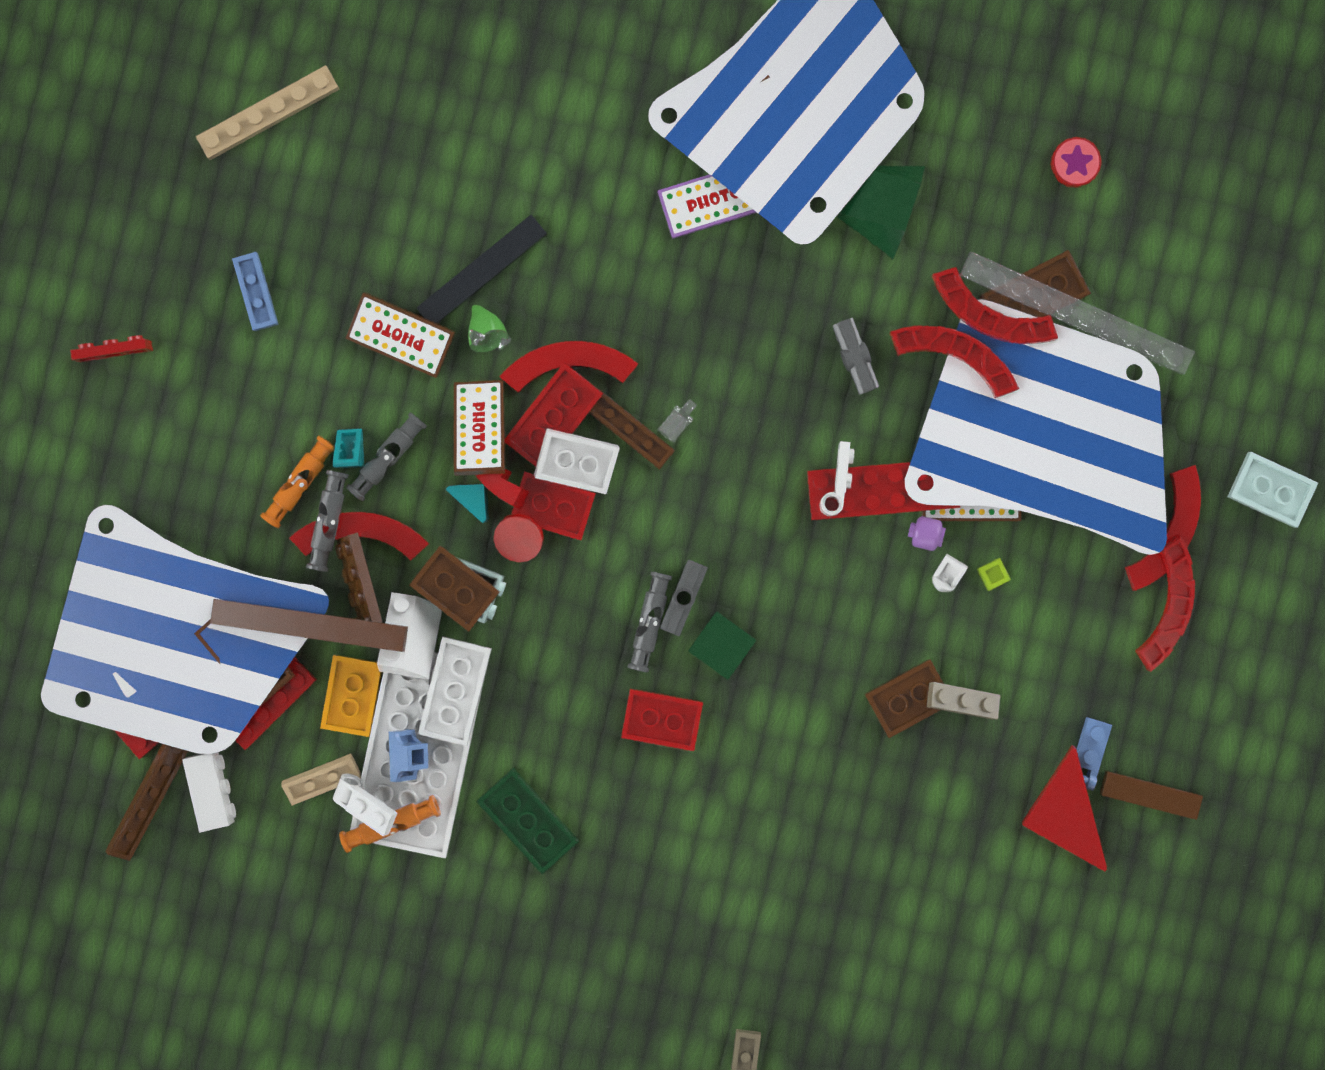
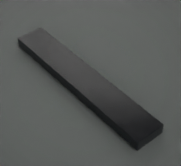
M531 214L417 307L418 311L425 319L437 324L440 323L547 236V233Z

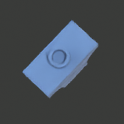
M415 729L389 731L390 782L415 780L420 769L428 768V743H422L417 739Z

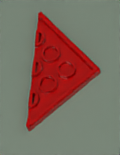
M1072 745L1025 816L1022 825L1097 868L1106 871L1107 866L1077 749Z

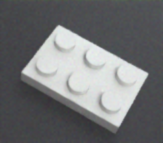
M547 428L534 477L607 494L620 447L615 444Z

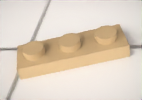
M352 754L285 779L282 781L281 786L291 805H295L337 788L342 774H352L361 778V772Z

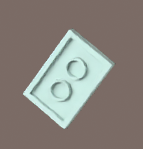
M1248 452L1227 497L1293 528H1298L1318 482L1253 452Z

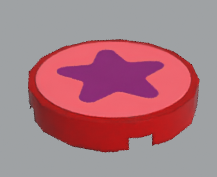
M1073 137L1066 139L1056 147L1052 154L1050 165L1058 182L1067 187L1078 188L1087 185L1096 178L1100 171L1102 160L1100 152L1094 143L1086 138Z

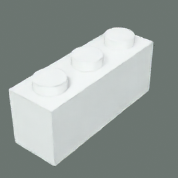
M217 752L213 754H197L182 759L199 833L229 826L235 822L236 809L229 800L230 784L224 778L223 769H225L223 756Z

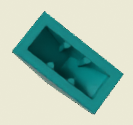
M362 429L337 430L333 467H363Z
M483 484L456 485L446 488L482 523L487 522L489 519L488 490Z

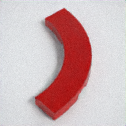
M957 267L932 274L935 286L947 306L959 319L979 333L996 340L1015 344H1039L1058 339L1051 315L1038 318H1013L1005 316L985 304L983 305L972 295L964 284Z
M922 325L900 328L889 333L898 356L912 352H938L966 363L982 377L995 399L1019 390L1017 382L1006 364L988 346L966 333L942 326Z
M565 341L546 345L527 353L511 364L499 377L520 393L531 381L548 371L560 368L563 363L568 364L570 367H589L605 372L621 383L625 382L639 364L627 355L605 345L584 341Z
M1196 465L1170 473L1174 492V512L1172 520H1170L1167 527V541L1176 535H1181L1187 547L1196 530L1201 506V489ZM1160 553L1147 554L1134 564L1125 567L1133 591L1151 584L1167 573Z
M366 512L340 513L335 540L358 533L359 537L380 540L395 547L410 560H413L430 544L411 527L387 516ZM316 521L309 523L289 537L305 556L312 553L310 546ZM328 526L322 527L324 535L329 530Z
M1176 535L1167 541L1164 549L1160 552L1168 579L1166 606L1154 632L1135 650L1146 669L1150 672L1158 667L1174 650L1172 648L1180 636H1183L1193 610L1195 580L1193 579L1191 566L1192 560L1181 535Z

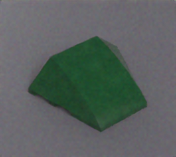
M877 166L836 217L868 239L872 245L877 246L893 260L913 210L925 166Z

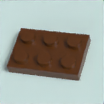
M441 545L409 585L467 631L473 628L501 592Z
M931 659L925 660L864 694L888 738L940 711L927 707L929 683L937 682L944 684Z

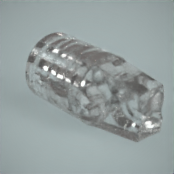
M690 399L682 408L676 405L671 411L670 416L666 418V421L657 430L669 441L675 443L677 437L685 430V427H688L693 421V418L689 415L697 405Z

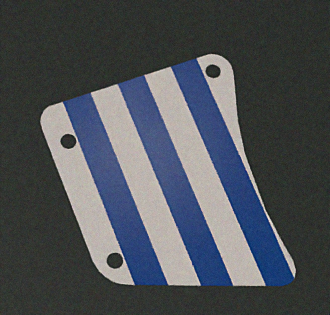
M777 0L733 47L703 70L659 96L652 103L648 116L652 128L793 242L809 244L823 233L915 122L923 107L924 88L915 69L874 0ZM767 75H769L770 78H768V79H766V80H769L770 82H768V83L762 85V84L766 81V80H764V81H762V80H763ZM902 93L910 94L913 99V104L908 109H901L896 103L897 97ZM665 108L675 109L677 112L675 122L667 124L662 121L661 113ZM815 197H821L826 201V209L821 213H815L810 208V202Z
M978 300L983 305L985 304L1005 316L1013 318H1038L991 301ZM960 319L957 331L966 333L988 346L1006 364L1014 376L1019 390L995 399L986 382L973 368L948 355L905 477V489L908 495L916 502L926 505L989 506L1024 511L1088 529L1140 553L1149 555L1160 553L1167 541L1159 376L1151 362L1134 350L1055 323L1054 326L1058 335L1057 340L1039 344H1015L996 340L981 334ZM1132 364L1139 365L1143 371L1142 377L1136 381L1130 380L1126 375L1128 366ZM926 474L933 478L934 485L929 491L919 489L917 480L921 475Z
M112 505L100 506L92 511L86 523L41 692L42 702L49 711L72 719L194 753L213 754L220 752L232 745L307 638L210 624L200 635L219 657V664L194 634L211 619L213 599L325 614L329 606L328 596L322 589L313 585L253 575L195 555L164 539L121 509ZM103 518H110L114 523L113 531L109 534H103L99 531L98 524ZM116 672L136 692L127 698L113 673ZM81 691L89 693L91 697L90 704L85 708L79 707L75 702L76 695ZM208 726L214 727L218 733V737L213 743H207L202 739V731Z

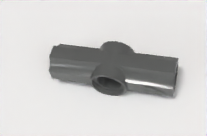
M853 318L833 325V331L841 348L842 361L846 370L850 371L858 394L861 395L879 388L878 381L870 364L871 356L866 344L861 341Z
M689 559L687 560L660 629L680 636L708 567ZM687 591L690 593L691 600L688 604L682 605L678 603L677 595L679 592Z

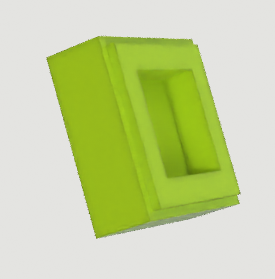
M1000 558L977 568L987 591L1011 580Z

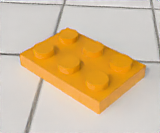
M333 655L320 729L370 737L382 672H379L377 662Z

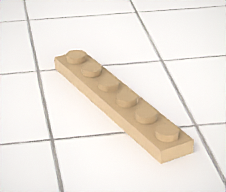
M325 65L197 135L196 138L207 158L212 160L340 89Z

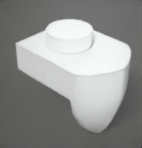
M946 554L932 576L935 588L940 592L953 591L968 566Z

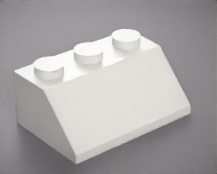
M392 592L385 623L408 626L405 652L380 649L377 662L379 672L429 679L442 610L420 597Z

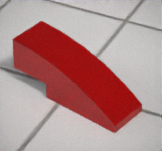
M505 469V473L475 475L498 498L518 509L521 508L529 491L508 481L512 473L511 471Z

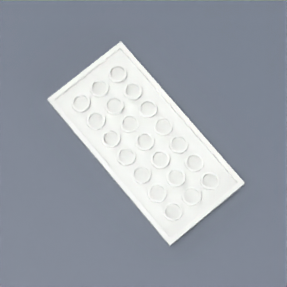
M434 652L429 679L383 672L361 776L363 782L361 788L394 811L411 803L418 804L428 800L429 796L434 795L439 805L441 816H432L422 820L421 824L409 829L400 830L391 836L374 842V844L446 858L478 706L467 746L418 734L438 653ZM415 729L417 739L422 743H428V768L420 769L415 780L390 782L389 731ZM353 816L350 830L358 828L359 824L363 822Z

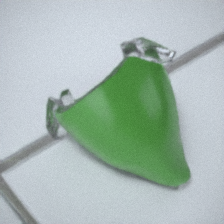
M480 305L472 306V317L468 330L471 350L487 352L496 348L501 350L505 345H508L512 339L508 337V333L501 320Z

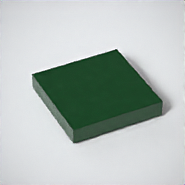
M716 611L688 652L728 680L757 640Z

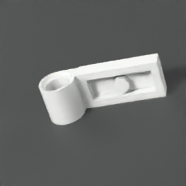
M840 441L835 490L825 494L819 504L821 512L826 516H835L842 510L846 488L851 489L852 474L848 473V464H853L854 449H850V442ZM827 498L836 499L838 502L837 510H827L824 504Z
M342 774L333 800L380 835H388L397 812L362 789L363 782L359 777L352 774Z

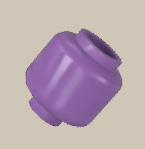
M921 516L917 519L916 523L911 522L908 537H912V545L914 547L934 551L937 546H942L946 528L942 527L940 520Z

